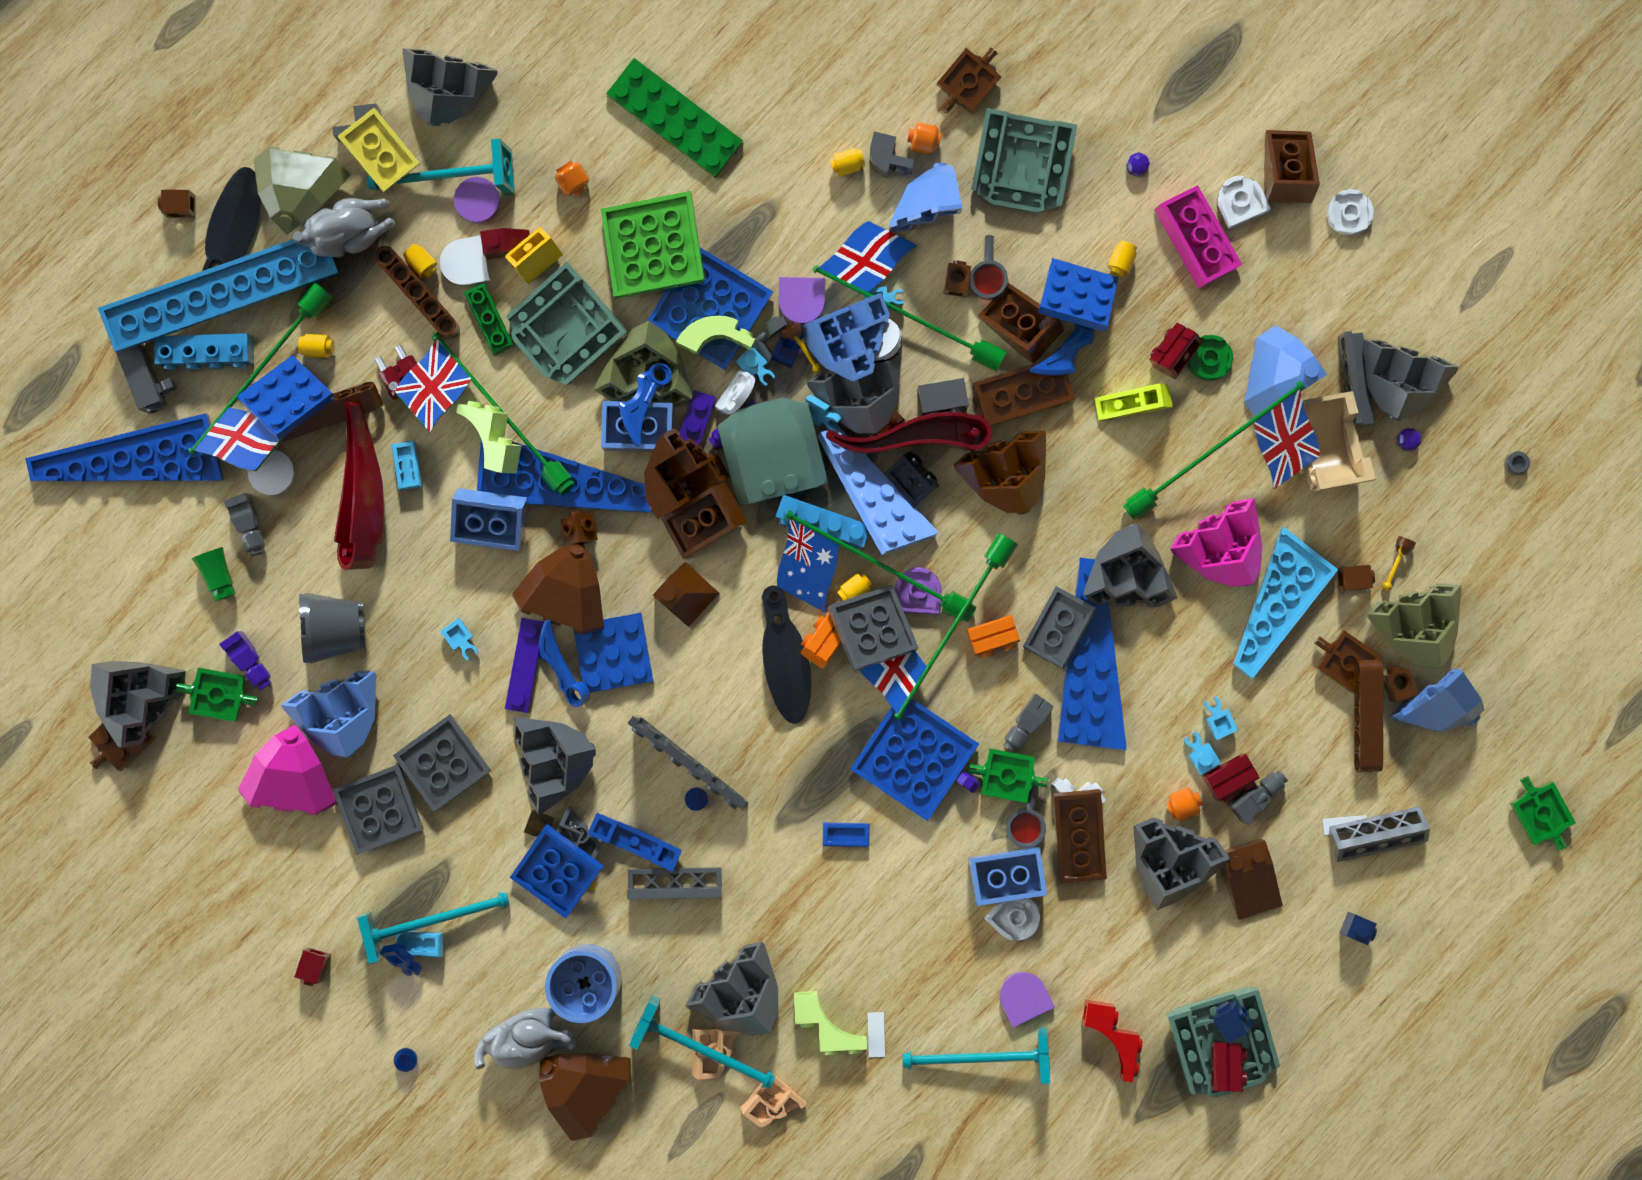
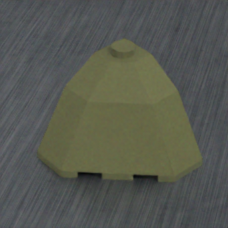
M273 146L267 148L254 159L258 195L270 218L286 235L303 224L323 206L351 175L335 157L325 156L323 158L312 156V153L293 150V152L283 151L279 147Z
M650 321L633 328L617 345L594 387L596 392L611 401L620 402L621 398L632 399L638 388L637 377L649 370L654 364L663 363L670 368L672 377L665 387L657 389L651 402L673 403L674 407H677L692 400L691 389L680 353L666 332ZM655 370L654 377L659 381H663V373Z
M1436 584L1430 586V591L1418 594L1417 591L1400 595V600L1387 602L1384 600L1377 602L1368 612V619L1396 653L1419 666L1432 669L1442 668L1451 657L1458 634L1461 585Z

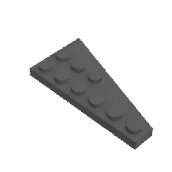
M634 715L628 721L634 733L641 738L646 737L651 741L650 745L660 753L665 751L669 754L670 757L668 759L676 766H685L689 770L688 773L698 781L702 779L708 784L706 787L714 794L718 795L720 793L726 797L725 802L736 810L739 807L742 810L748 800L640 715Z

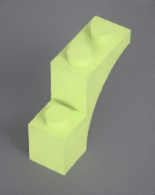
M468 401L467 405L458 404L456 413L470 420L479 432L484 447V468L500 473H517L521 446L512 444V439L504 438L508 414L499 412V407L485 405V408H483L480 402Z
M817 991L794 992L795 1024H800L801 1028L814 1027V1023H819L820 1052L825 1051V1055H837L839 1051L848 1050L849 1054H860L862 1050L867 1049L866 1036L846 1033L828 1020L820 1006Z

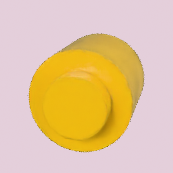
M853 148L834 154L833 160H830L833 173H838L839 177L860 171V168L865 167L861 149L855 150Z
M1120 241L1119 245L1115 246L1107 266L1111 269V274L1118 277L1129 275L1137 256V247L1126 241Z
M413 244L404 252L405 262L420 278H430L437 271L435 268L437 262L423 246L419 247L418 244Z
M306 334L299 337L298 351L300 355L312 358H329L330 354L334 353L335 344L329 335Z
M856 573L840 586L841 589L837 593L844 601L871 592L869 587L872 583L865 574L860 576Z

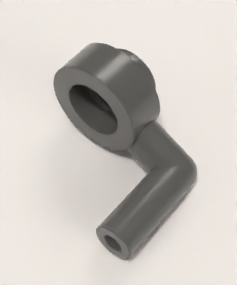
M775 316L765 323L767 327L764 331L754 338L756 347L767 362L772 361L775 357L765 344V341L776 336L788 326L783 317L778 319Z

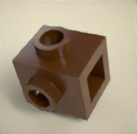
M582 510L569 512V517L560 519L565 546L579 543L587 544L598 540L593 513L583 514Z

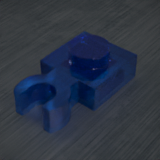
M780 337L770 359L791 369L801 347L796 344L797 341Z
M401 944L383 946L380 952L394 967L402 968L403 973L407 976H411L412 972L415 975H419L422 969L419 963L413 961L414 957L407 951V948Z

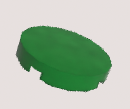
M1204 335L1200 337L1203 341L1202 345L1187 365L1191 373L1198 379L1216 381L1225 376L1231 369L1234 360L1233 351L1222 337Z

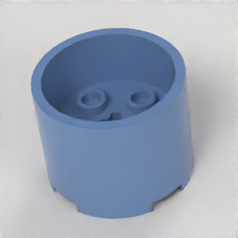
M594 944L578 945L564 952L550 968L545 982L546 997L554 1012L563 1019L574 1023H587L602 1017L616 1000L622 985L621 971L615 960L616 958L605 948ZM585 976L589 977L588 982L591 984L583 986L581 979Z

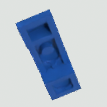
M598 812L587 833L592 837L618 846L672 872L682 852L680 848Z

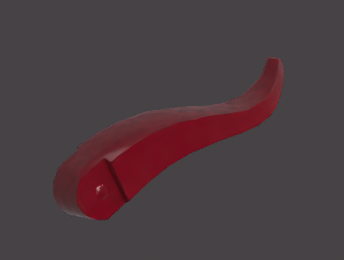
M346 402V462L334 542L338 543L337 560L342 569H369L374 566L376 561L377 544H382L384 518L383 482L373 441L363 412L357 403Z
M942 412L916 417L876 436L855 438L828 430L826 438L847 451L859 454L878 453L917 445H939L974 451L984 448L992 438V428L989 422L979 415L961 412Z

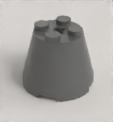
M312 593L299 594L301 645L304 663H316L366 648L365 635H360V633H365L364 617H359L364 616L363 602Z

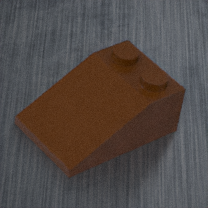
M1266 130L1265 189L1267 201L1313 203L1320 182L1312 133L1310 131Z
M1008 283L1005 293L999 298L992 300L978 315L1008 345L1033 364L1064 331L1060 319L1038 313L1040 304L1010 283Z
M726 482L712 486L661 518L683 559L748 523Z
M1256 839L1225 850L1230 860L1221 868L1238 920L1283 906L1274 865L1265 840Z

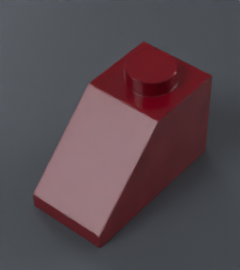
M511 228L480 231L483 255L487 260L505 257L507 253L530 235V231Z

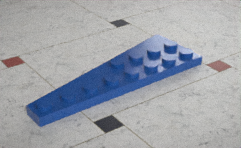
M207 413L25 458L30 481L33 482L222 481L224 477L218 457L198 452L195 455L189 453V447L192 449L211 425L209 414Z
M481 440L477 491L527 497V504L652 513L646 501L645 484L537 450L547 462L559 461L573 477L572 481L575 483V486L567 494L561 496L559 493H555L541 477L544 466L528 446L513 441L512 444L521 446L517 473H500L485 469L484 447Z
M1080 557L1075 596L1098 609L1066 665L1057 741L1126 750L1127 745L1109 602L1105 603L1104 606L1094 605L1084 596V589L1095 559Z

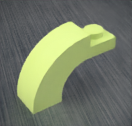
M709 316L690 324L680 334L676 344L693 354L699 355L703 346L715 339H727L751 351L756 341L752 338L753 334L742 328L740 331L737 330L739 326L738 320L726 316Z

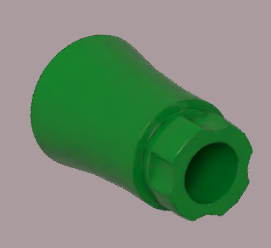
M223 547L192 558L206 584L208 592H211L215 602L235 595L232 585L233 580L229 573Z

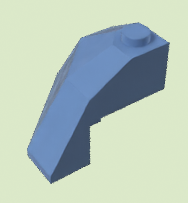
M946 163L933 164L932 169L927 170L907 185L889 223V232L912 230L913 225L936 222L939 216L961 214L962 203L956 173L952 165H946Z
M879 293L801 325L803 338L807 348L823 367L851 381H856L873 373L875 367L874 359L876 352L880 350L884 336L882 335L885 323L888 322L890 313L882 294Z
M1275 325L1255 340L1253 360L1251 361L1244 403L1255 417L1296 387L1298 381H1301L1306 389L1327 374L1315 356L1297 337Z
M1459 668L1452 669L1436 685H1428L1412 701H1404L1389 717L1394 721L1440 732L1467 724L1470 726L1474 725L1481 718L1480 714L1484 711L1481 697L1465 673Z
M357 671L342 682L335 679L320 685L321 689L314 692H308L307 690L298 692L281 706L313 743L333 756L350 757L364 744L375 720L376 674L372 671Z

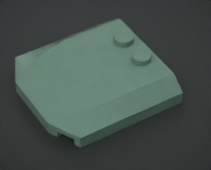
M987 108L971 190L991 205L1032 213H1039L1062 206L1077 124L1060 121L1053 122Z
M569 262L564 263L507 314L512 330V339L543 376L567 386L628 333L622 323Z
M782 397L742 407L718 425L738 505L791 494L828 483L807 402H798Z
M1257 987L1236 989L1175 1008L1167 1014L1187 1087L1191 1094L1200 1093L1217 1098L1233 1093L1230 1091H1212L1211 1042L1228 1043L1213 1020L1216 1008L1224 1002H1229L1230 1004L1237 1000L1239 1005L1247 1010L1249 1020L1252 1023L1248 1034L1230 1042L1242 1043V1048H1246L1247 1061L1246 1063L1242 1062L1243 1072L1247 1073V1086L1243 1087V1089L1261 1084L1267 1079L1266 1076L1274 1068L1278 1069L1280 1067Z

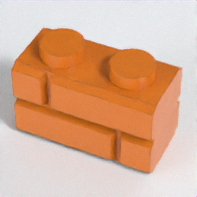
M829 613L826 617L822 615L813 626L817 630L813 635L808 633L801 643L804 646L800 652L801 655L811 660L821 669L826 666L841 644Z
M1012 615L966 629L974 656L980 655L981 659L994 655L993 650L1001 647L1003 652L1016 648L1015 643L1020 642Z

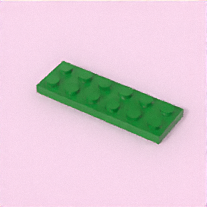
M635 58L632 59L606 93L611 100L714 178L718 176L743 144V140Z

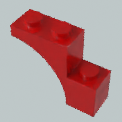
M1085 999L1081 1023L1086 1027L1103 1033L1112 1041L1120 1060V1078L1123 1081L1133 1083V1077L1138 1075L1139 1063L1136 1062L1137 1053L1142 1051L1143 1040L1140 1039V1035L1137 1032L1113 1028V1025H1117L1119 1012L1116 1011V1007L1113 1004Z

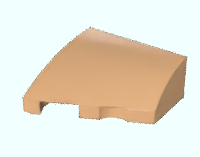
M723 1027L692 1029L693 1040L729 1057L732 1053L731 1046L736 1036L741 1034ZM692 1050V1076L697 1080L721 1077L724 1070L723 1064Z
M775 1076L770 1089L762 1088V1083H760L740 1108L745 1117L762 1128L770 1124L773 1119H781L787 1116L786 1113L798 1107L804 1108L807 1103L788 1085Z

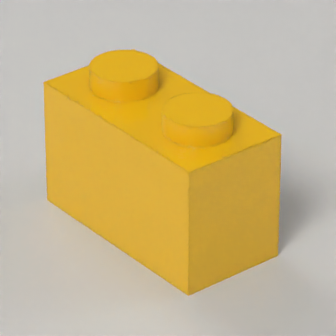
M539 227L507 253L505 258L520 277L529 284L562 257L563 254L551 237Z

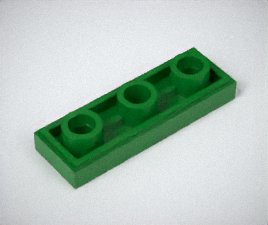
M483 283L464 292L492 354L495 356L514 347V343L486 284ZM487 316H492L490 322H485Z

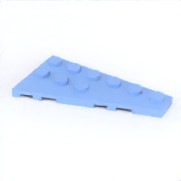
M838 427L834 431L838 434L847 436L840 427ZM823 431L817 436L881 555L928 540L939 533L865 454L847 451L835 445L826 438L827 431Z

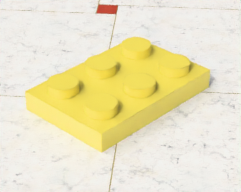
M375 108L371 109L338 135L340 141L383 193L420 165L419 161Z

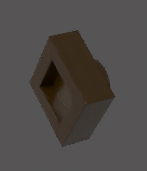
M531 810L524 833L538 837L547 824L550 827L552 826L554 817L543 813L538 815L535 810Z

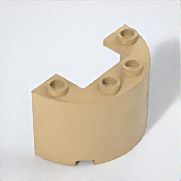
M1353 391L1303 400L1305 413L1317 437L1320 449V457L1300 471L1301 474H1305L1310 488L1315 491H1322L1374 481L1376 477L1371 458H1363L1354 424V419L1358 415V409Z

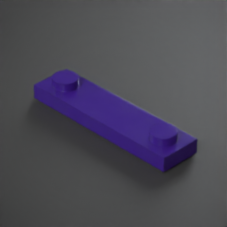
M521 618L505 709L529 713L539 659V639L544 621Z

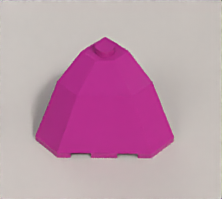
M1254 498L1231 502L1225 506L1226 510L1215 517L1212 514L1200 521L1197 529L1190 532L1184 531L1177 535L1170 548L1171 552L1206 579L1232 587L1254 584L1261 570L1262 540Z
M296 725L274 735L255 754L238 788L239 793L249 806L255 808L269 806L274 807V810L293 812V810L306 811L310 815H318L337 804L318 757L307 738Z

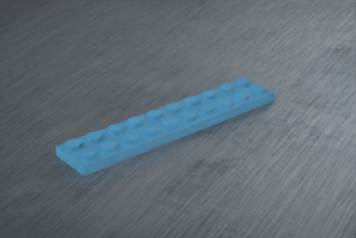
M292 239L99 307L98 311L114 352L118 353L330 278L339 273L333 257L316 256L310 248L299 245Z

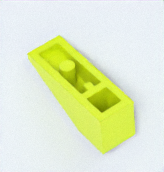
M1161 383L1095 398L1098 421L1173 408L1169 385Z

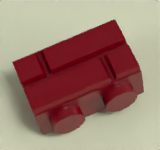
M1176 323L1173 328L1166 331L1164 340L1159 347L1157 346L1152 350L1149 360L1158 371L1176 379L1202 345L1203 341L1195 331Z
M1241 753L1202 776L1214 799L1217 801L1223 800L1224 803L1235 798V792L1243 788L1246 791L1256 785L1255 781L1260 778L1245 753Z
M1211 1042L1212 1091L1243 1092V1087L1247 1086V1073L1243 1072L1242 1062L1246 1063L1247 1051L1246 1048H1242V1043Z

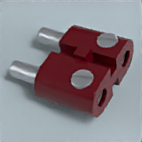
M402 345L395 347V351L401 359L396 362L397 365L387 367L382 357L375 359L381 371L378 377L392 400L399 399L395 394L397 386L403 377L417 364L414 356H408Z

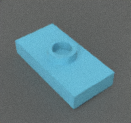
M416 441L391 444L398 490L423 487Z
M409 931L396 935V955L442 957L443 932Z

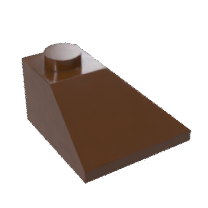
M684 562L666 579L653 596L689 627L716 598L719 592Z

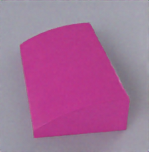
M1198 185L1161 203L1154 209L1198 289L1242 266L1239 257Z

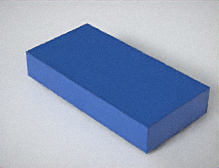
M823 822V846L869 847L870 823Z

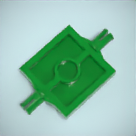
M197 668L196 678L192 685L178 683L177 687L185 689L176 688V693L190 694L191 703L188 714L237 722L239 709L242 704L256 707L258 703L248 701H258V697L244 695L246 676Z
M990 748L988 759L984 766L970 763L969 768L978 769V771L969 769L968 772L982 775V795L1027 803L1029 791L1033 785L1047 788V784L1038 781L1048 782V778L1035 776L1033 769L1035 757Z
M1529 776L1520 779V782L1526 793L1511 802L1510 805L1533 845H1536L1546 839H1552L1557 850H1563L1567 845L1560 834L1566 828L1576 824L1555 783L1550 781L1541 787L1535 788Z

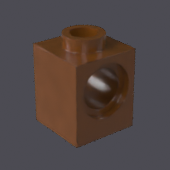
M161 189V197H158V208L163 215L168 218H195L196 195L190 190Z
M954 260L953 263H948L944 287L945 295L967 296L971 266L967 265V262ZM954 273H960L964 277V281L956 283L952 280L951 276Z
M1371 565L1337 568L1339 591L1373 588L1375 573L1374 570H1371Z
M1400 665L1386 669L1387 674H1384L1383 681H1385L1384 686L1390 702H1398L1419 694L1409 668H1401ZM1398 676L1403 680V686L1400 689L1396 688L1394 683Z

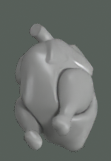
M347 198L335 203L333 210L324 208L307 219L304 224L305 230L302 233L296 231L293 234V241L310 248L316 256L340 258L345 252L354 254L366 250L382 233L393 228L396 222L391 218H387L384 222L380 223L379 219L375 218L370 211L388 208L390 203L386 199L362 200Z
M552 1008L529 1009L510 1017L487 1031L479 1041L474 1052V1064L476 1069L484 1068V1055L489 1054L498 1066L507 1069H520L541 1061L554 1050L562 1048L574 1050L577 1039L571 1037V1030L555 1031L553 1017L556 1013Z

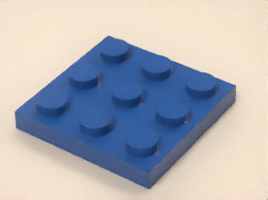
M1052 258L1038 313L1106 332L1118 277Z
M293 355L237 396L240 403L278 440H281L335 399L333 393Z
M642 613L603 619L604 630L583 635L574 632L582 682L588 687L590 693L654 681Z
M547 824L509 878L566 919L604 866Z

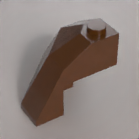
M674 428L659 436L644 472L646 501L657 519L730 477L717 455L705 453L702 451L703 447L692 439L686 441L680 436V432Z
M1045 430L1022 432L1017 434V437L1008 443H1005L1003 439L987 445L988 450L966 453L953 464L954 469L985 502L1006 513L1026 514L1038 502L1045 480L1046 432Z
M583 543L561 547L538 561L513 592L512 596L522 613L527 615L531 613L542 616L544 621L550 620L552 624L561 626V624L574 628V632L582 635L604 630L600 586L592 558Z
M573 1053L557 1054L545 1057L540 1061L539 1083L547 1108L572 1141L592 1137L597 1131L596 1126L603 1116L606 1117L617 1102L615 1098L622 1089H626L631 1082V1058Z

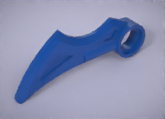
M1074 323L1075 329L1060 348L1049 358L1032 367L1030 372L1050 376L1074 373L1075 357L1080 349L1093 344L1095 329Z
M656 363L649 370L640 374L637 377L638 388L635 396L627 402L619 403L624 426L637 447L641 445V432L647 409L657 389L665 387L672 377L670 368L663 363ZM655 370L663 373V381H659L654 377Z
M546 620L540 633L539 658L547 662L554 670L558 679L559 689L565 694L569 704L574 707H580L589 701L590 691L584 683L575 681L559 651L552 631L551 621ZM574 690L579 692L581 699L576 696Z

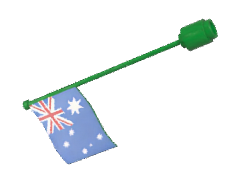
M788 510L785 515V519H790L787 543L778 567L777 587L825 613L827 593L836 570L839 545L940 599V605L943 606L942 612L955 619L968 600L954 591L942 596L796 517L792 511ZM972 602L960 620L961 622L963 620L969 622L976 610V606Z

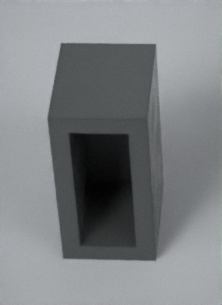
M964 378L919 385L917 388L922 416L948 411L963 413L964 409L969 406Z

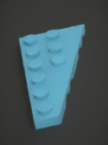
M1281 527L1233 662L1235 667L1251 679L1255 677L1338 571L1336 567L1285 527Z

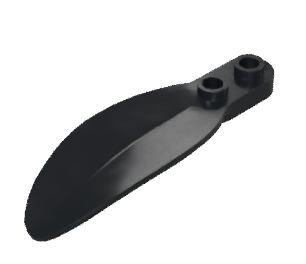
M250 167L238 169L229 179L218 198L207 228L205 239L206 262L202 271L243 257L251 244L259 221L261 199L257 190L256 173Z
M772 585L768 586L761 596L766 621L762 642L764 671L770 693L778 711L786 721L796 724L803 720L810 703V663L800 653L804 648L801 645L803 639L789 618L785 593L782 589ZM771 593L777 594L778 599L773 601L770 599L769 595ZM780 616L782 618V622L776 623L774 621V617Z

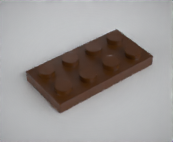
M1038 362L973 382V386L983 418L989 422L990 426L1074 401L1075 396L1068 374L1050 376L1031 373L1030 369L1041 363Z
M1100 789L1053 793L1060 884L1107 879Z

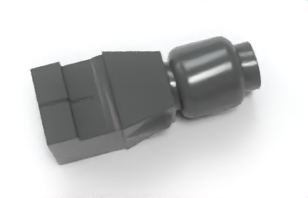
M243 493L224 500L237 532L243 534L241 535V541L245 551L250 552L251 556L264 553L263 547L265 542L261 531L256 530L259 528L258 512L255 509L251 495Z
M1033 693L1016 718L1017 726H1012L1006 734L1004 746L1014 753L1017 749L1021 750L1029 740L1028 733L1036 732L1054 706L1036 693Z
M1279 770L1276 773L1271 772L1260 781V786L1255 785L1249 790H1242L1227 805L1239 821L1249 825L1254 821L1253 816L1263 811L1268 805L1271 797H1275L1284 790L1285 783L1288 780Z

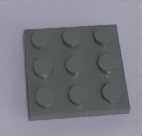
M893 585L831 604L827 608L853 672L917 651L919 648Z
M449 714L393 755L433 812H436L492 771L452 714Z
M399 764L332 789L356 855L424 830Z

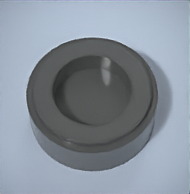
M1516 451L1506 457L1504 465L1510 474L1520 475L1529 469L1530 459L1525 453Z

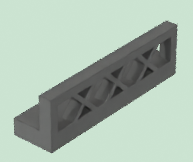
M1347 331L1338 336L1345 393L1351 391L1354 393L1358 409V415L1354 419L1355 426L1372 425L1375 421L1371 393L1367 387L1363 332L1352 334V331Z
M1418 806L1330 826L1329 831L1335 843V857L1337 862L1428 842L1430 827L1421 807ZM1417 815L1420 823L1410 824L1405 819L1409 816ZM1387 821L1398 824L1394 829L1382 826ZM1369 826L1375 830L1372 834L1367 835L1360 832V829ZM1346 831L1352 834L1350 839L1340 841L1337 833Z
M722 867L674 868L673 872L665 868L628 869L627 899L719 898L722 896ZM671 873L680 874L675 878ZM683 873H690L696 881L691 886L684 887L677 879ZM694 873H702V874H701V875L699 876V878H698ZM706 873H717V886H707L701 878ZM633 874H643L649 882L644 887L634 888ZM648 874L656 875L653 878H651ZM659 874H667L673 881L667 887H660L654 880ZM697 882H699L702 886H695V885H696ZM652 883V884H653L654 886H656V887H648V886ZM674 883H676L679 887H671V886H672Z

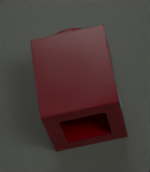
M310 947L304 949L294 977L301 979L300 983L308 986L320 983L323 980L331 954Z

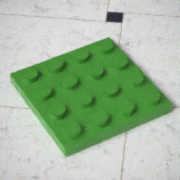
M691 191L601 209L615 299L706 282Z

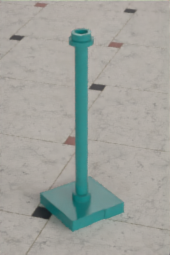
M500 138L491 139L492 164L408 173L396 184L493 173L494 186L500 189L506 196L515 195L512 150ZM368 175V188L374 191L379 190L378 185Z
M498 892L499 897L381 930L375 928L371 912L361 914L357 917L368 963L378 962L383 957L379 942H382V939L501 906L502 910L506 909L507 906H510L507 892Z
M651 995L631 1037L630 1047L638 1050L646 1031L649 1033L653 1031L761 1082V1087L764 1089L765 1087L771 1088L775 1079V1075H772V1072L768 1071L767 1074L760 1072L657 1023L653 1016L660 999Z
M1038 1028L1039 1048H1034V1051L912 1056L911 1051L903 1054V1068L910 1070L912 1065L1034 1061V1063H1040L1041 1084H1050L1048 1028Z

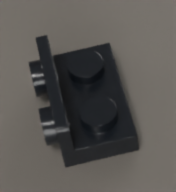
M911 451L904 454L884 472L913 507H916L940 486L937 483L936 476L931 471H927L922 465L920 457L914 453L912 454Z

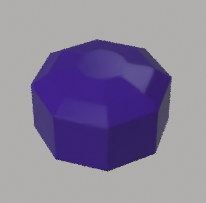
M1138 152L1129 157L1126 167L1129 174L1139 177L1146 174L1150 162L1147 155Z
M1415 428L1403 429L1397 435V445L1403 451H1413L1421 444V434Z
M961 772L956 779V782L972 793H975L980 786L977 779L966 772Z

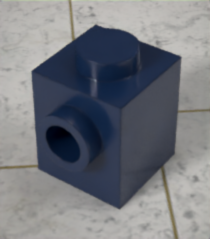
M1348 912L1339 933L1369 945V942H1372L1376 936L1377 928L1375 927L1377 923Z
M1237 1000L1230 1004L1229 1002H1224L1216 1008L1213 1020L1228 1043L1249 1033L1252 1023L1249 1020L1247 1010L1240 1006Z

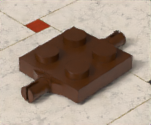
M990 47L983 57L977 56L965 48L937 82V86L949 97L941 106L945 113L948 114L953 106L958 104L972 114L1000 81L1002 76L994 71L989 64L997 55L993 48Z
M1342 630L1331 644L1321 636L1314 642L1315 645L1325 651L1324 657L1316 669L1352 694H1354L1355 661L1382 659L1381 655L1345 630Z
M102 723L88 737L99 752L90 761V764L95 769H98L107 760L118 771H122L156 738L147 731L145 734L147 737L141 744L120 748Z

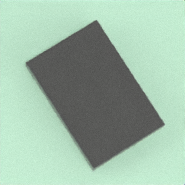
M1056 586L1025 641L1023 648L1064 670L1098 608Z

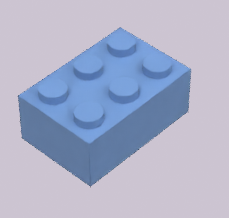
M602 401L601 448L603 451L653 452L659 436L674 428L673 403L651 402L643 421L641 445L637 447L630 438L622 421L619 403L624 402Z
M458 488L452 498L450 542L520 551L525 539L527 497Z
M1038 847L968 857L975 904L977 906L1047 895L1041 853Z

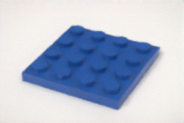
M700 247L706 282L666 289L647 320L665 331L668 337L675 341L690 324L709 316L734 318L739 322L738 331L742 328L750 332L773 295V291ZM715 339L705 344L699 355L726 371L741 346L727 339Z
M911 699L901 716L903 717L901 720H897L894 717L896 712L892 707L890 708L850 770L928 821L979 743Z

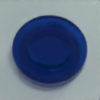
M691 788L685 795V803L691 810H702L708 803V795L702 788Z
M402 1048L394 1056V1065L402 1072L411 1071L418 1062L416 1052L410 1048Z

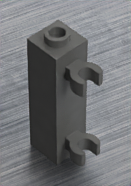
M144 344L116 353L138 410L148 414L161 410V406L167 404L163 394L177 390L175 381H171L169 378L160 383L158 382Z

